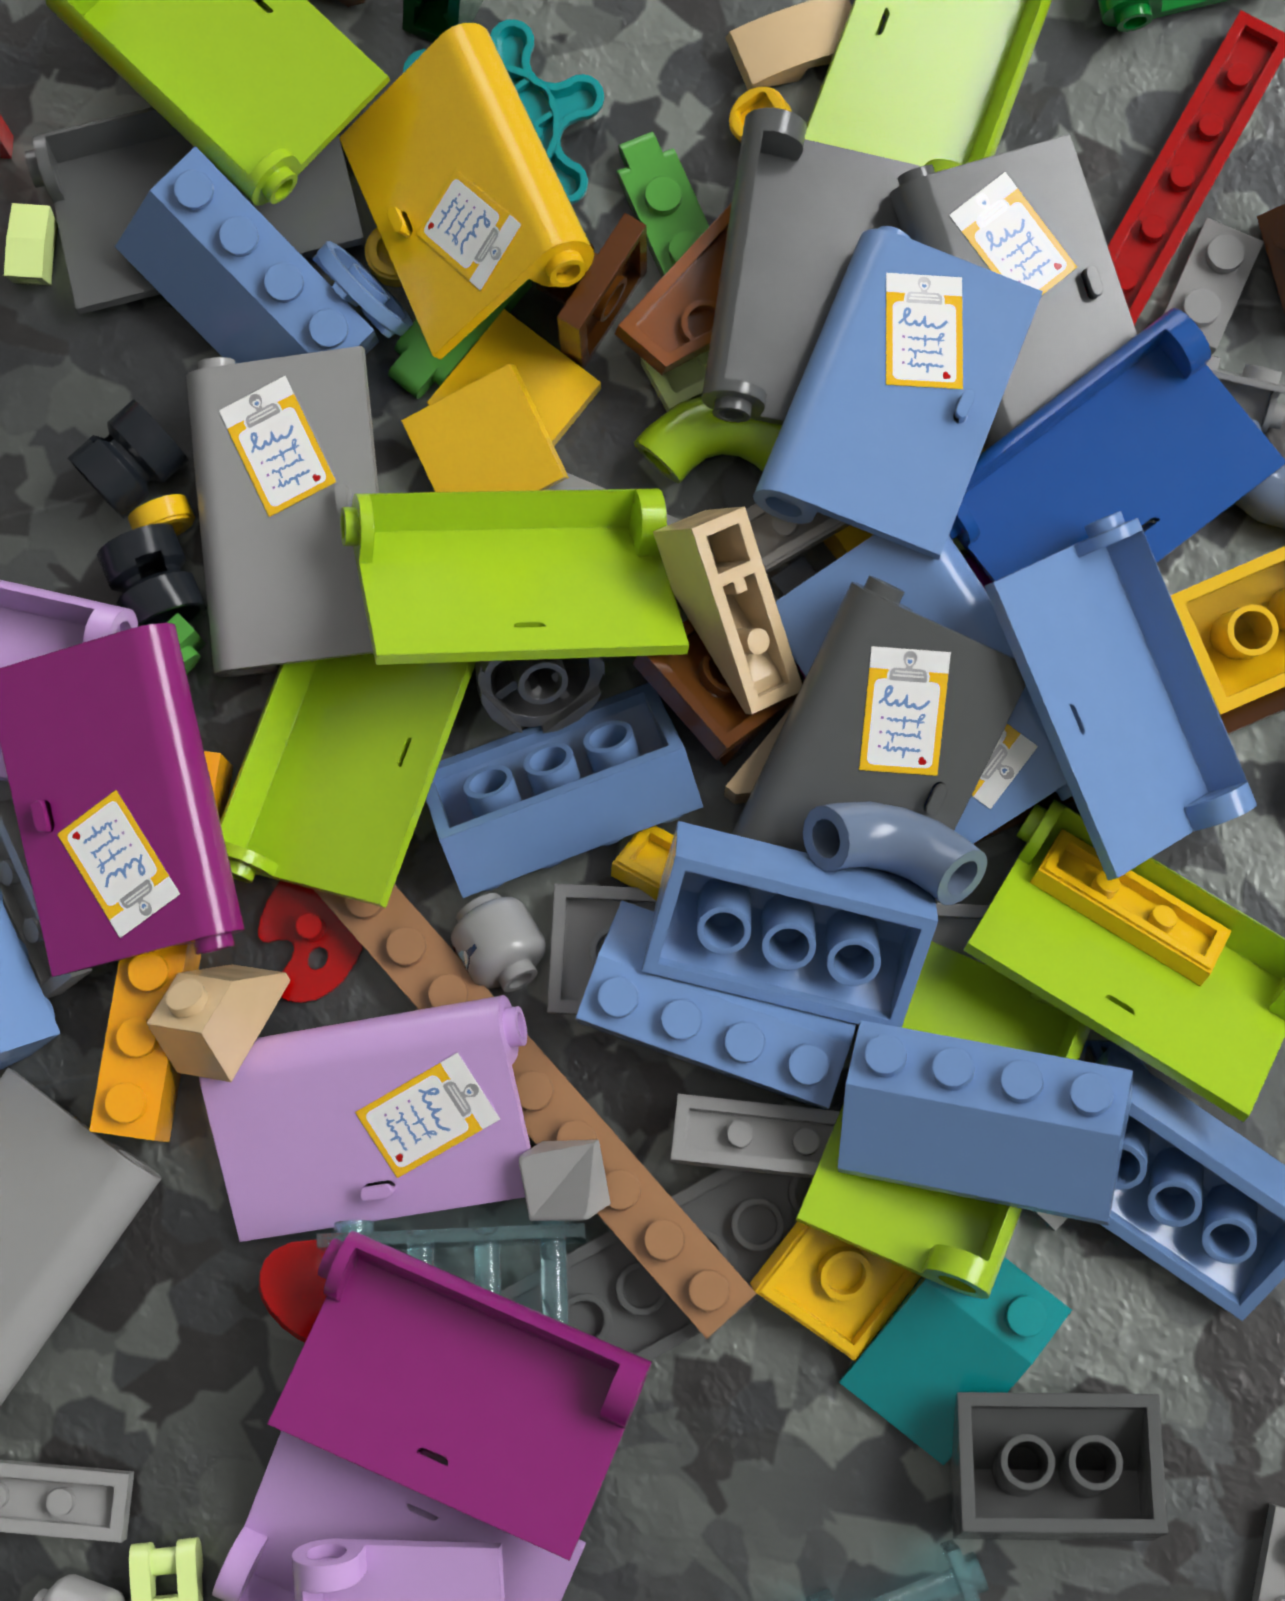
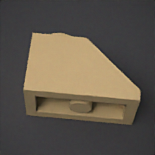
M233 964L179 972L148 1020L147 1026L177 1073L232 1082L290 983V979L285 972Z

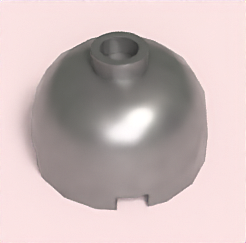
M602 657L479 661L475 663L477 690L481 703L487 713L496 723L509 731L523 733L521 726H541L543 733L559 731L579 721L597 703L601 694L598 685L602 678V673L605 676V664Z

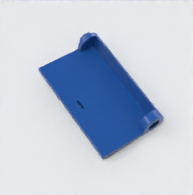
M1172 308L980 454L949 536L952 540L957 538L988 578L994 582L1089 538L1084 526L1121 511L1125 522L1135 518L1139 519L1154 558L1158 563L1285 465V459L1206 365L1211 359V349L1203 332L1186 313L1177 308ZM1151 520L1156 521L1155 524H1154V523H1148V522L1151 521Z

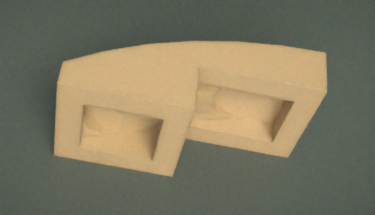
M810 0L765 15L731 30L725 39L747 90L762 86L771 87L797 82L808 68L830 64L852 8L850 0Z

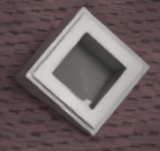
M599 1140L542 1141L520 1155L519 1167L530 1221L587 1220L611 1204Z

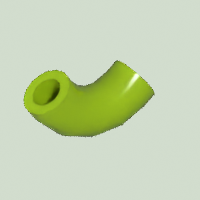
M702 397L675 405L645 428L633 443L638 451L657 470L679 484L694 467L706 458L721 454L739 456L754 464L763 472L782 425L753 419L739 423L718 419L713 415V409L707 407L702 402Z

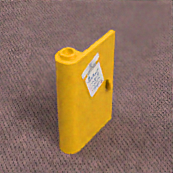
M462 23L442 33L339 137L432 356L438 359L444 358L528 279L547 287H568L581 280L594 260L593 249L488 30L482 25Z

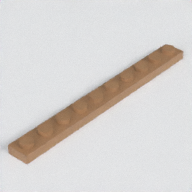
M395 884L386 908L314 890L418 1010L494 997L485 986H480L473 982L459 956ZM527 1034V1043L525 1046H519L518 1056L512 1064L528 1135L536 1144L542 1141L599 1140L611 1204L597 1214L705 1338L708 1339L757 1293Z

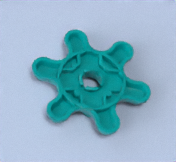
M516 19L502 21L492 29L490 36L571 205H574L585 196L588 190V177L580 164L572 161L564 154L561 148V136L568 126L589 120L598 114L605 100L603 87L598 80L585 74L574 75L557 83L545 82L538 78L530 66L531 54L535 47L534 34L531 28L526 23ZM426 49L415 51L408 56L404 63L403 73Z

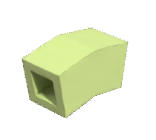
M12 203L6 235L4 276L13 283L52 286L53 259L58 224L50 206Z

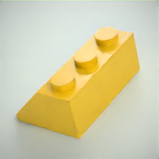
M1285 546L1170 595L1220 715L1285 687Z

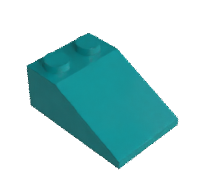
M1005 1257L988 1299L971 1297L921 1277L856 1362L853 1361L838 1382L944 1466L952 1457L956 1393H1008L1034 1363L1072 1309Z

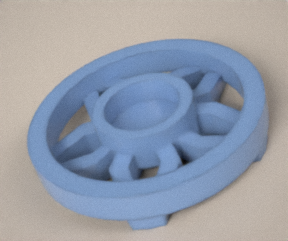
M327 241L317 251L313 260L335 281L332 289L343 300L355 307L360 305L364 315L384 336L388 338L394 334L402 336L413 325L408 313L390 291L347 251L331 241Z

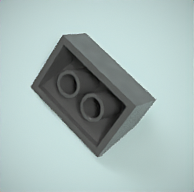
M957 1392L951 1459L953 1539L1153 1541L1168 1534L1159 1394Z

